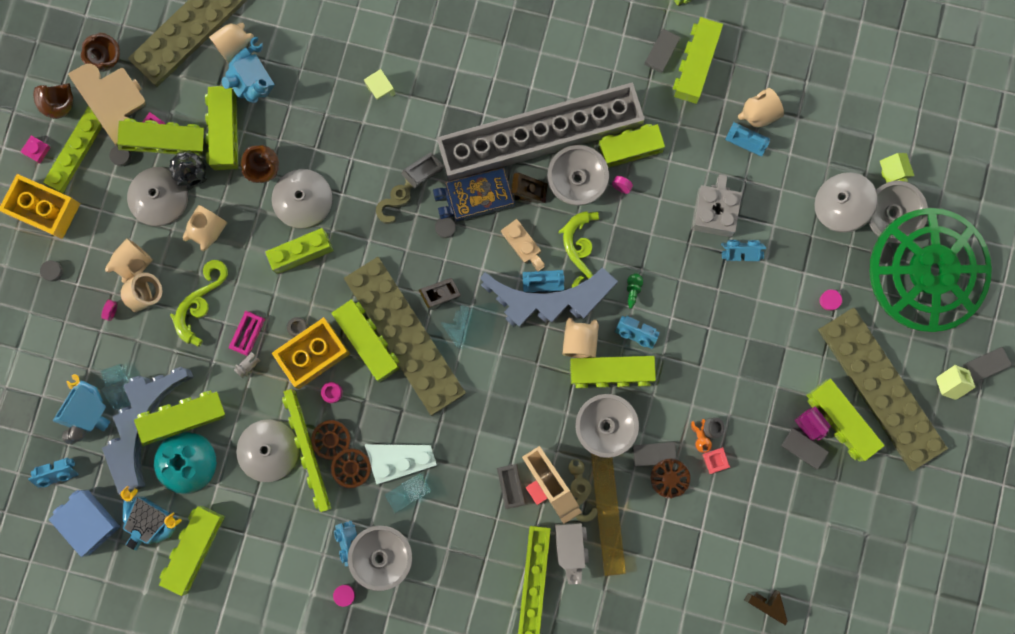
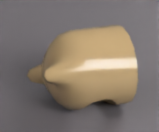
M243 23L225 25L209 37L228 64L245 47L249 48V43L254 37L252 33L246 34Z
M767 88L745 102L743 111L738 115V119L746 120L753 127L760 128L784 116V109L773 89Z
M198 205L187 223L183 240L188 241L192 239L200 244L202 251H205L218 239L227 222L213 212Z
M126 238L112 254L105 271L116 272L122 277V282L125 283L128 279L142 273L153 259L136 243Z
M149 273L135 275L128 279L121 289V299L126 306L131 308L132 312L141 311L157 303L162 296V285L154 275ZM147 282L153 283L156 287V294L153 298Z
M568 318L564 333L562 355L573 358H596L599 326L597 320L586 324L575 323L573 318Z

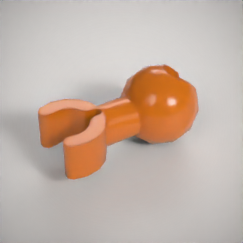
M705 419L701 421L702 427L700 430L695 426L694 421L691 422V428L696 432L698 438L695 446L701 453L709 452L712 448L711 440L704 433Z

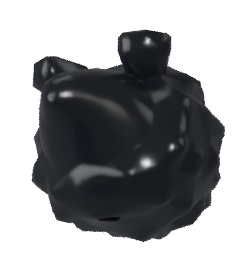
M188 150L177 153L170 160L168 169L171 172L172 178L177 181L178 186H187V189H192L207 180L205 178L206 166L198 154Z

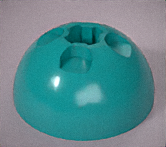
M183 432L168 437L159 446L154 458V470L159 482L168 490L179 494H190L204 488L213 478L217 464L216 453L211 443L203 436L192 432Z

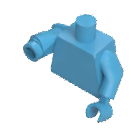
M253 37L250 41L251 46L249 48L245 47L234 56L228 65L229 69L225 74L226 76L222 78V85L225 89L233 88L239 98H246L247 101L256 103L259 97H267L275 86L257 55L251 54L252 52H260L263 48V43L259 46L253 45L258 41V37Z

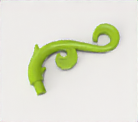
M588 211L573 216L558 233H564V247L570 260L590 279L593 274L580 258H586L591 254L592 243L587 238H580L576 242V245L581 246V250L578 251L573 245V235L578 227L582 229L585 223L599 220L598 212L588 213ZM577 277L572 284V288L578 286L584 277Z
M211 260L203 268V275L207 281H212L210 277L212 270H219L220 277L218 280L189 294L180 303L176 314H170L178 336L184 342L192 343L197 347L201 346L203 340L191 332V325L188 324L186 326L185 316L189 307L195 303L197 308H190V313L194 317L202 318L207 314L209 305L201 297L221 285L228 276L226 265L219 260Z

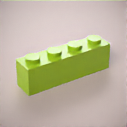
M700 17L698 24H693L690 35H693L692 42H687L684 51L688 55L686 60L682 59L678 71L682 73L680 78L675 79L672 88L676 90L675 98L697 104L723 27L722 23Z
M223 86L208 87V94H205V103L208 106V113L205 114V121L208 125L206 143L209 145V152H206L207 164L214 170L238 169L237 95L233 88L225 89Z
M124 119V121H119L118 150L175 155L179 152L190 150L202 157L204 128H200L196 124L179 126L178 123L168 122L165 125L151 120L142 123L136 122L134 119Z
M351 299L331 314L375 379L380 383L400 369L397 365L400 361L394 352L391 354L386 349L388 344L383 336H377L374 331L377 327L371 319L366 320L363 315L366 311L360 302L355 303Z
M655 356L571 358V385H575L576 389L588 388V385L596 384V388H608L609 384H617V387H630V383H638V387L651 386L650 383L656 381Z
M831 378L823 381L806 395L809 398V405L811 407L816 406L836 432L834 435L837 440L848 447V453L854 460L859 462L866 461L885 446Z
M211 390L199 394V398L193 400L191 397L180 400L178 405L171 407L168 404L159 407L157 412L150 414V411L138 414V418L133 420L142 446L225 418L218 393H212Z
M197 506L196 509L194 508L188 517L190 522L187 528L181 531L179 535L180 542L169 556L171 561L168 567H165L159 578L161 581L159 586L180 596L188 594L225 516L204 506Z

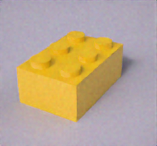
M16 174L0 206V211L63 240L81 203L67 195Z
M323 317L272 352V355L293 386L301 389L350 355V352L328 320Z

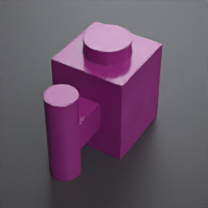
M816 406L809 408L794 420L810 440H821L828 434L831 427Z

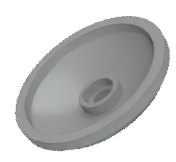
M573 145L562 149L553 157L548 168V183L554 195L561 201L575 206L587 205L597 200L604 193L609 180V170L605 159L596 150L583 145ZM579 176L581 181L576 182L574 177Z
M152 167L142 171L133 179L128 189L127 202L131 213L142 223L156 227L165 226L176 221L183 214L188 203L187 186L177 185V181L172 178L168 168ZM156 190V194L151 196V192Z
M297 169L288 172L278 180L272 192V206L277 217L286 225L297 229L316 226L326 218L332 206L333 198L329 184L320 174L308 169ZM298 193H303L301 198H296Z
M841 173L831 177L820 187L815 198V212L818 219L825 227L836 232L845 233L860 229L872 219L878 206V195L874 185L866 177L857 173ZM842 195H846L844 200H839Z
M904 181L885 183L876 189L878 206L874 216L868 223L873 232L879 237L883 230L896 218L914 210L928 208L926 199L921 191L910 183ZM890 210L894 213L892 217L889 215ZM928 215L911 218L902 223L898 229L908 236L910 233L925 227ZM890 235L887 239L888 242L901 243L893 235Z
M601 394L592 397L583 404L577 414L575 428L580 443L587 451L599 457H615L626 452L634 444L639 431V421L634 408L625 399L612 394ZM607 422L610 425L609 430H604L602 424Z
M266 419L251 424L241 434L237 444V460L241 469L249 477L260 482H274L284 478L293 470L299 457V449L294 440V437H296L295 433L286 424L276 420ZM264 446L268 448L266 454H263L261 451Z
M373 526L363 530L355 537L348 552V567L351 575L361 586L373 591H385L399 585L408 575L412 564V551L407 539L399 531L388 526ZM377 555L382 556V563L375 561Z

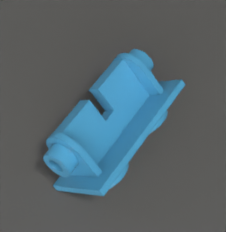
M733 122L725 139L761 157L770 142V138Z
M727 240V243H721L723 248L726 249V251H722V259H726V261H741V253H745V261H760V259H764V251H761V249H766V247L759 240H748V243H740L739 240Z
M563 270L522 272L523 292L564 291Z
M627 315L626 317L621 316L615 333L623 338L631 339L643 347L652 349L660 332L656 331V328L644 323L641 329H639L637 326L640 321Z
M65 458L55 461L54 469H52L50 463L35 467L31 471L32 477L28 478V480L36 487L44 488L59 481H67L72 477L78 476V473L72 469L75 466L74 460L72 458Z
M352 521L343 523L344 527L342 523L335 525L336 530H334L335 539L340 543L341 547L339 556L341 562L345 563V567L348 566V552L351 541L357 536L355 524L352 525Z

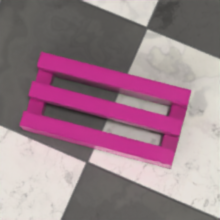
M245 310L229 345V349L248 356L266 319ZM249 317H251L252 319L247 327V330L242 338V341L239 347H236L237 342L242 334V331L247 323V320ZM256 320H258V322H257V324H256V327H255V329H254V331H253V333H252V335H251V338H250V340H249V342H248V344H247V346H246V349L243 350V349H244V346H245V344H246V342H247V340H248V338H249V335H250V333H251V331H252V329H253V327H254V324H255Z

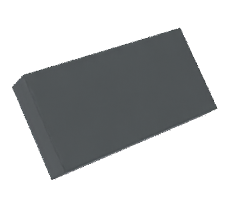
M662 29L644 65L662 73L681 37Z
M430 152L405 168L401 174L416 188L441 172L445 166Z
M999 347L963 364V367L970 371L974 383L1012 366L1003 347Z
M791 429L781 447L816 470L819 469L829 453L795 429Z
M675 442L633 445L634 466L656 465L664 459L677 460Z
M517 464L497 468L505 509L526 505Z

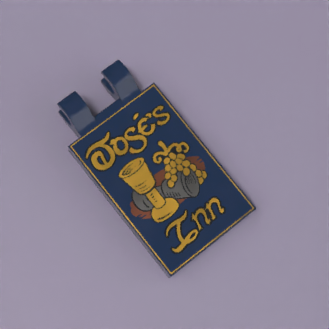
M504 167L445 182L446 188L433 189L436 202L447 199L448 206L438 208L440 219L455 217L457 222L515 206Z

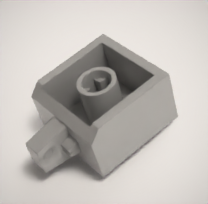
M719 175L716 185H711V187L700 186L696 197L691 230L732 237L736 232L742 192L731 191L730 188L726 187L727 176ZM714 208L718 209V212H720L718 215L715 214L716 212L715 210H713Z
M580 522L555 524L557 561L565 569L568 584H581L582 568H585V563L589 562L588 549L583 546V541H587L586 527H582Z

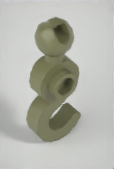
M406 179L404 185H397L392 188L390 192L391 199L381 200L376 206V214L381 222L385 224L396 222L394 216L383 215L385 207H400L410 202V190L414 187Z
M574 459L568 465L569 472L574 475L570 491L577 498L576 502L580 506L590 495L591 485L582 476L585 470L584 463L579 459ZM577 460L578 465L574 466L573 461ZM592 508L587 515L579 514L576 518L582 522H589L596 517L597 509Z

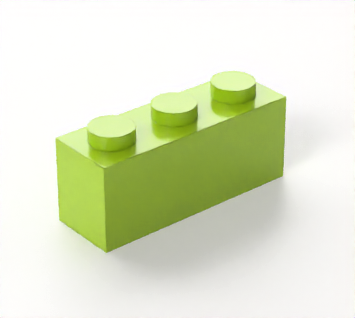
M646 124L640 127L639 130L633 131L628 129L621 132V135L604 136L599 141L598 148L608 168L663 153L665 145L658 124L653 126L652 124Z
M320 228L267 250L265 253L272 270L278 275L331 253L334 250L327 233L323 228Z

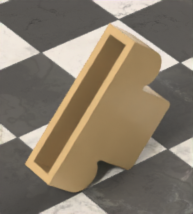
M82 65L68 73V75L111 140L118 146L119 121L131 119L127 116L146 105L143 96L139 92L142 88L136 79L131 80L124 68H120L101 79L100 72L95 65Z
M540 446L522 457L563 524L582 513L572 493Z

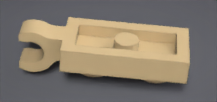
M517 219L501 230V234L524 264L530 261L537 271L545 267L543 261L537 256L541 253L540 248Z

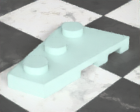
M365 444L376 485L437 466L431 445Z

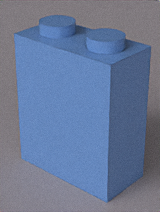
M77 490L69 496L70 500L65 505L62 504L53 511L54 515L48 520L80 557H86L91 555L120 528V525L89 490Z

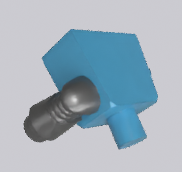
M76 374L72 375V379L76 381L75 383L66 381L68 387L72 390L53 419L54 422L69 427V429L63 432L62 439L65 443L71 445L83 439L87 432L93 430L94 426L101 431H105L110 423L108 419L101 416L106 406L102 403L103 399L98 389L85 381H80Z

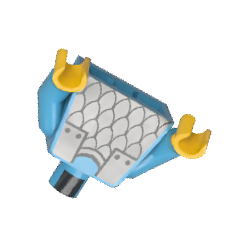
M126 486L121 491L123 499V529L131 534L126 546L137 551L142 542L146 544L159 543L171 537L176 526L182 522V519L179 518L175 521L176 516H174V512L172 514L143 496L134 498L138 490L134 489L130 493L128 490L129 486Z

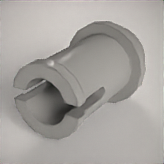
M250 352L239 365H235L234 371L242 378L248 377V373L260 360L256 357L250 363L255 357Z

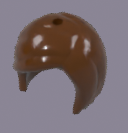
M100 32L90 35L82 43V62L95 65L100 72L111 70L119 61V45L113 37L106 33Z
M70 83L51 87L39 85L34 88V103L38 111L44 116L59 119L69 114L73 107V94Z
M251 146L245 150L242 156L241 172L248 181L253 183L269 182L277 175L279 169L278 156L268 146Z

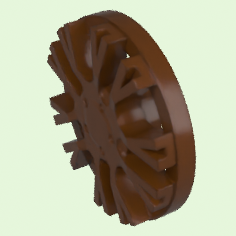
M334 420L320 423L314 429L311 436L313 450L324 459H334L338 454L336 447L340 446L343 450L349 449L351 442L350 433L346 426ZM328 424H334L333 431H329ZM322 426L326 429L327 433L321 430ZM340 426L341 429H340V431L338 432V434L335 433V431L337 430V428ZM317 432L323 435L321 440L315 439ZM343 432H345L347 438L341 439L339 437L340 434ZM343 441L347 443L346 446L340 445L339 442ZM316 443H323V445L316 447ZM323 447H327L325 455L320 452ZM330 448H333V456H330Z
M354 448L340 451L334 457L331 465V473L334 480L339 485L347 488H355L362 485L368 479L371 471L370 461L366 454ZM351 452H355L354 459H350ZM347 453L348 460H343L341 455ZM360 454L364 459L357 462L356 458ZM339 460V461L343 462L344 464H343V465H340V464L336 463V461ZM367 463V466L359 467V464ZM335 467H340L343 471L335 474ZM360 470L367 471L365 477L359 474ZM344 473L346 476L339 480L338 478ZM356 475H357V476L359 477V479H360V482H358V483H357V481H356V479H355V477H354V476H356ZM347 477H352L353 484L345 483Z
M664 459L658 462L651 472L652 487L662 497L672 499L681 496L690 485L689 470L679 460ZM666 463L669 464L670 469L666 470L665 467ZM673 463L679 465L678 469L675 471L672 470ZM659 467L664 470L663 474L656 472ZM683 469L685 470V472H683V473H681V474H679V475L677 474V473H679L680 471H682ZM654 477L662 478V480H654ZM686 477V482H681L680 478ZM663 483V487L659 490L656 485ZM678 483L683 486L682 489L677 486ZM675 487L678 492L671 494L672 488Z

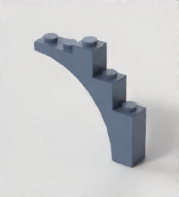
M603 267L590 279L576 287L548 294L526 293L512 289L499 283L486 272L480 277L483 281L481 286L489 293L494 291L498 295L496 300L504 307L507 304L509 305L504 312L507 315L505 319L513 327L518 325L520 328L537 310L539 311L537 315L545 323L548 320L553 323L568 306L571 307L569 311L577 319L580 316L585 319L618 284V281Z
M178 367L171 370V374L165 377L163 375L156 376L151 381L149 378L136 376L129 379V383L124 385L131 407L122 408L118 411L119 414L113 416L120 438L112 439L107 442V446L102 447L119 495H121V491L126 486H129L128 490L130 493L134 489L138 490L145 487L141 471L140 454L142 443L133 419L138 418L137 415L143 412L150 411V414L153 413L170 392L193 378L191 370Z

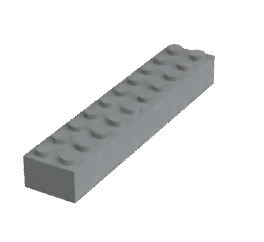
M632 82L437 137L448 180L452 181L561 151L569 146L600 140L607 135L621 134V132L628 129L635 130L643 126L645 119Z

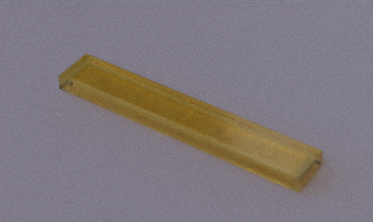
M591 453L604 576L626 574L613 458L599 457Z

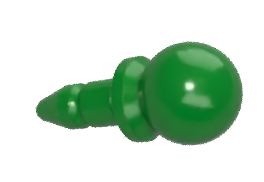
M637 273L631 274L627 279L629 309L634 307L637 294L641 292L643 278Z

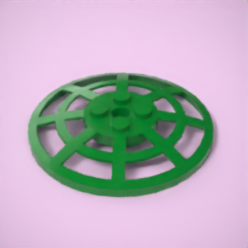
M925 208L903 214L883 230L873 247L869 272L874 295L880 306L891 318L910 329L937 332L957 327L976 313L988 293L992 266L988 247L974 225L954 212L939 208ZM936 214L952 217L962 222L966 229L960 235L949 228L938 226ZM928 215L929 227L918 229L908 236L898 229L902 223L911 218ZM930 233L931 245L920 248L913 241L923 234ZM939 233L947 234L957 241L951 248L940 245ZM972 234L977 238L982 248L985 265H977L974 252L967 242ZM890 235H893L901 243L895 252L892 266H879L883 247ZM907 247L914 255L909 266H900L901 257ZM962 247L965 248L968 254L970 265H960L956 254ZM933 264L939 267L937 275L931 273V266ZM971 273L969 283L965 291H963L957 285L960 274ZM977 273H985L982 293L974 305L968 296L975 285ZM892 274L895 287L902 297L894 306L889 303L883 292L879 275ZM900 274H909L914 284V287L908 293L902 284ZM951 290L958 299L948 305L941 306V294ZM921 292L932 295V306L923 305L915 301L914 298ZM909 304L919 311L931 313L929 325L915 323L903 317L899 312ZM960 304H963L968 311L966 315L954 322L938 325L940 313L950 311Z

